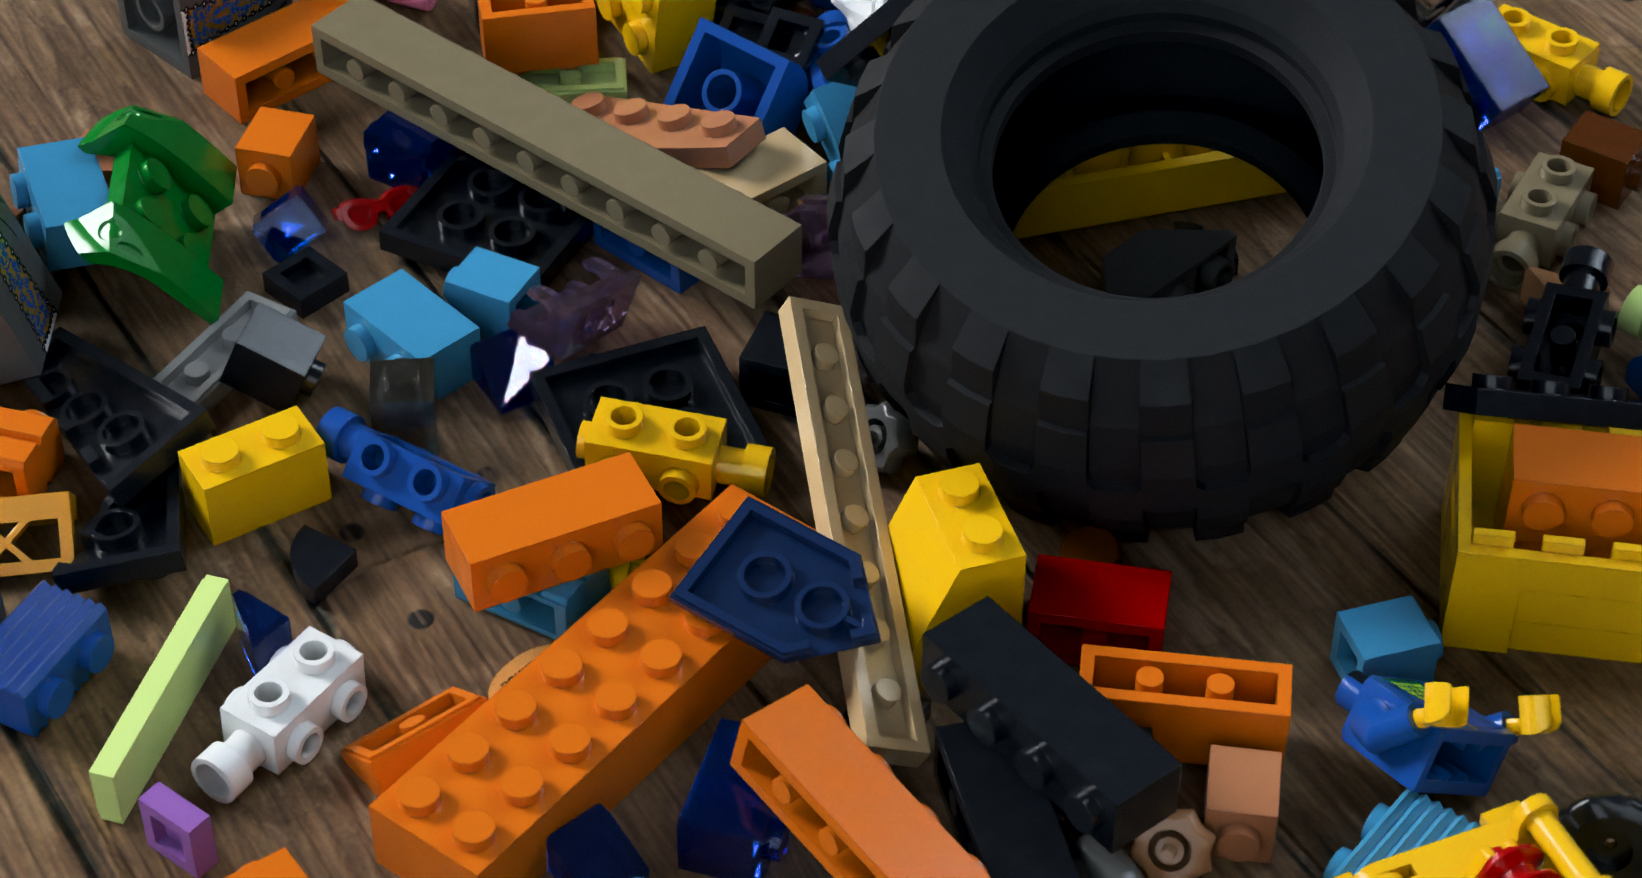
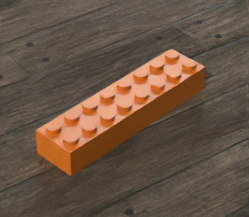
M731 484L368 806L376 862L400 878H540L772 658L671 603L669 599L671 593L747 496L814 531L816 529Z

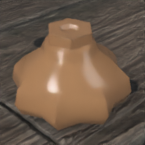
M1176 809L1174 814L1133 840L1129 857L1142 869L1146 878H1198L1212 872L1210 853L1216 836L1202 824L1195 809Z

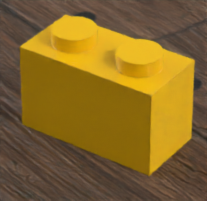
M297 405L178 451L187 507L213 546L332 499L325 443Z

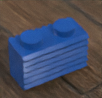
M43 580L0 624L1 724L32 737H39L41 728L47 727L50 718L58 719L67 711L74 691H80L82 682H88L91 673L97 674L106 668L112 658L115 644L108 611L101 602L95 604L90 598L84 600L78 593L72 595L68 589L62 591L56 584L50 586Z

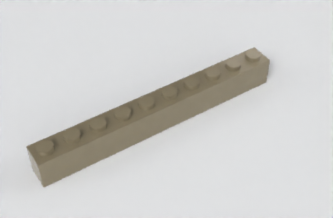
M349 0L311 25L317 72L747 306L757 309L802 272L801 224L755 201L740 191L713 179L694 167L652 147L650 144L608 124L603 119L597 118L566 102L559 96L553 95L526 81L515 73L509 72L484 59L473 51L467 50L442 37L431 29L425 28L400 15L389 7H385L374 0Z

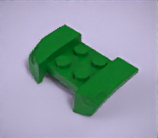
M135 105L117 110L101 118L77 147L88 154L114 156L107 203L78 219L64 223L71 243L78 254L87 262L113 266L137 274L158 286L209 324L218 321L224 280L209 268L215 215L233 204L237 166L183 120Z

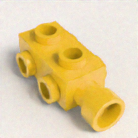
M1504 3L1485 20H1479L1474 25L1468 38V49L1471 50L1469 65L1474 66L1480 76L1488 81H1498L1501 78L1518 85L1534 101L1545 102L1550 99L1566 106L1572 99L1579 96L1590 101L1591 108L1615 117L1625 107L1631 95L1634 82L1632 75L1613 67H1607L1604 70L1597 67L1600 43L1581 36L1570 28L1560 27L1533 16L1522 8L1512 7Z
M602 396L592 421H582L576 442V457L584 459L585 466L630 452L653 490L658 491L665 500L674 504H688L694 498L712 500L717 484L729 486L733 484L755 497L766 499L770 491L776 459L774 447L748 443L745 449L727 446L726 418Z

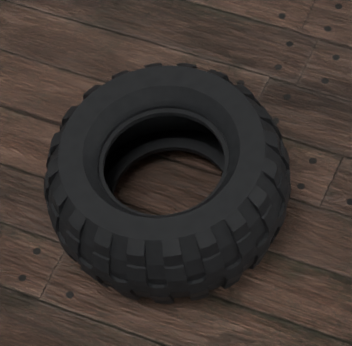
M914 0L892 25L891 40L885 47L883 56L870 60L859 80L838 146L840 161L836 163L827 201V224L831 245L832 268L840 306H842L845 320L852 332L858 357L866 374L895 411L901 410L909 418L910 427L948 469L980 463L991 486L1001 498L1007 500L1011 510L1031 520L1054 526L1060 519L1067 516L1092 522L1095 528L1106 529L1113 534L1117 541L1147 543L1149 529L1172 530L1192 528L1195 541L1219 539L1243 533L1244 523L1247 522L1248 517L1268 512L1275 508L1288 518L1311 510L1330 499L1334 488L1338 487L1345 476L1351 471L1358 469L1370 472L1400 444L1403 437L1412 429L1427 409L1437 391H1441L1468 351L1476 331L1480 306L1490 281L1495 246L1497 177L1493 157L1483 132L1479 131L1480 115L1454 53L1441 32L1427 29L1424 20L1417 13L1415 0ZM1154 144L1200 146L1237 157L1257 167L1280 184L1297 202L1307 218L1303 227L1284 249L1248 275L1224 286L1204 292L1163 298L1116 295L1076 283L1040 262L1013 234L1024 211L1036 196L1066 171L1104 153L1133 146Z

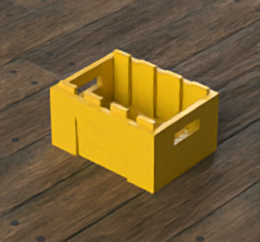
M1459 412L1441 505L1439 630L1443 646L1506 654L1508 649L1642 664V545L1613 542L1610 558L1584 556L1586 539L1544 534L1540 551L1514 548L1516 531L1494 529V514L1513 423L1641 437L1642 430L1604 428Z

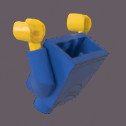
M1359 670L1347 674L1339 684L1335 694L1336 704L1349 712L1341 730L1343 741L1412 792L1486 796L1510 746L1518 742L1519 735L1556 732L1562 722L1561 702L1558 694L1518 696L1519 718H1513L1506 710L1483 716L1469 708V687L1466 686L1452 687L1447 682L1425 683L1414 679L1377 675L1369 677Z

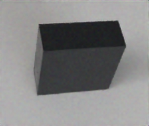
M307 246L262 273L265 292L284 306L296 310L297 315L302 319L350 291L348 273L311 246Z

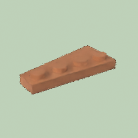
M599 92L580 95L571 102L572 105L597 118L603 119L608 124L694 168H732L766 139L761 118L737 115L729 110H701L690 108L686 104L666 105L646 102L642 98L623 99L608 97Z

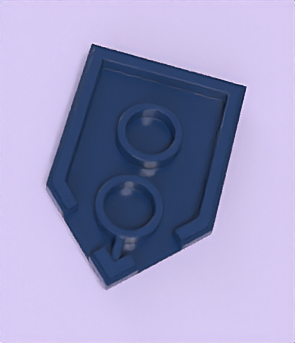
M747 496L669 596L671 603L783 664L881 643L861 555Z

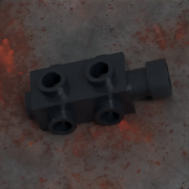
M1578 245L1568 249L1559 272V279L1562 284L1547 282L1542 299L1529 297L1524 313L1523 333L1530 334L1527 346L1514 345L1507 376L1513 377V382L1517 383V389L1530 390L1531 378L1572 383L1570 394L1588 395L1589 384L1601 385L1604 361L1598 359L1601 347H1612L1618 324V312L1609 310V292H1604L1608 287L1614 268L1612 258L1605 251L1589 245Z

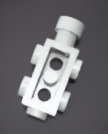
M311 626L307 627L289 645L279 648L269 663L244 686L233 690L220 707L224 742H213L191 763V772L199 787L212 799L228 804L234 801L253 782V772L259 766L279 776L293 761L300 765L309 763L320 750L324 732L337 719L345 723L353 721L360 714L366 703L367 688L363 653L357 651L348 642L342 639H334Z

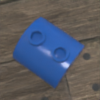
M701 17L663 104H686L694 109L709 111L729 110L737 115L761 118L765 136L783 127L794 135L802 119V110L805 109L803 101L808 96V81L804 69L799 64Z

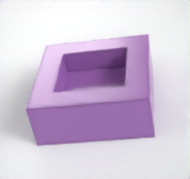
M157 782L138 798L148 846L195 878H201L219 862L210 815L161 782Z

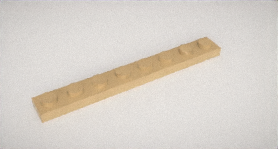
M789 296L778 310L816 532L861 555L881 637V643L837 652L850 729L873 753L883 757L888 764L918 768L931 754L852 333L845 320L842 306Z

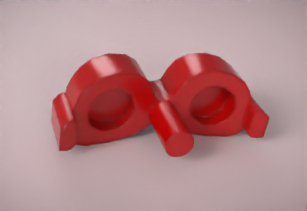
M400 185L385 191L379 199L357 198L344 201L339 204L338 208L331 209L333 219L342 222L351 230L366 231L376 225L381 211L391 218L418 187Z

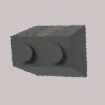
M117 0L123 33L191 79L201 74L197 53L198 47L293 3L292 0Z
M0 194V385L41 375L63 292Z

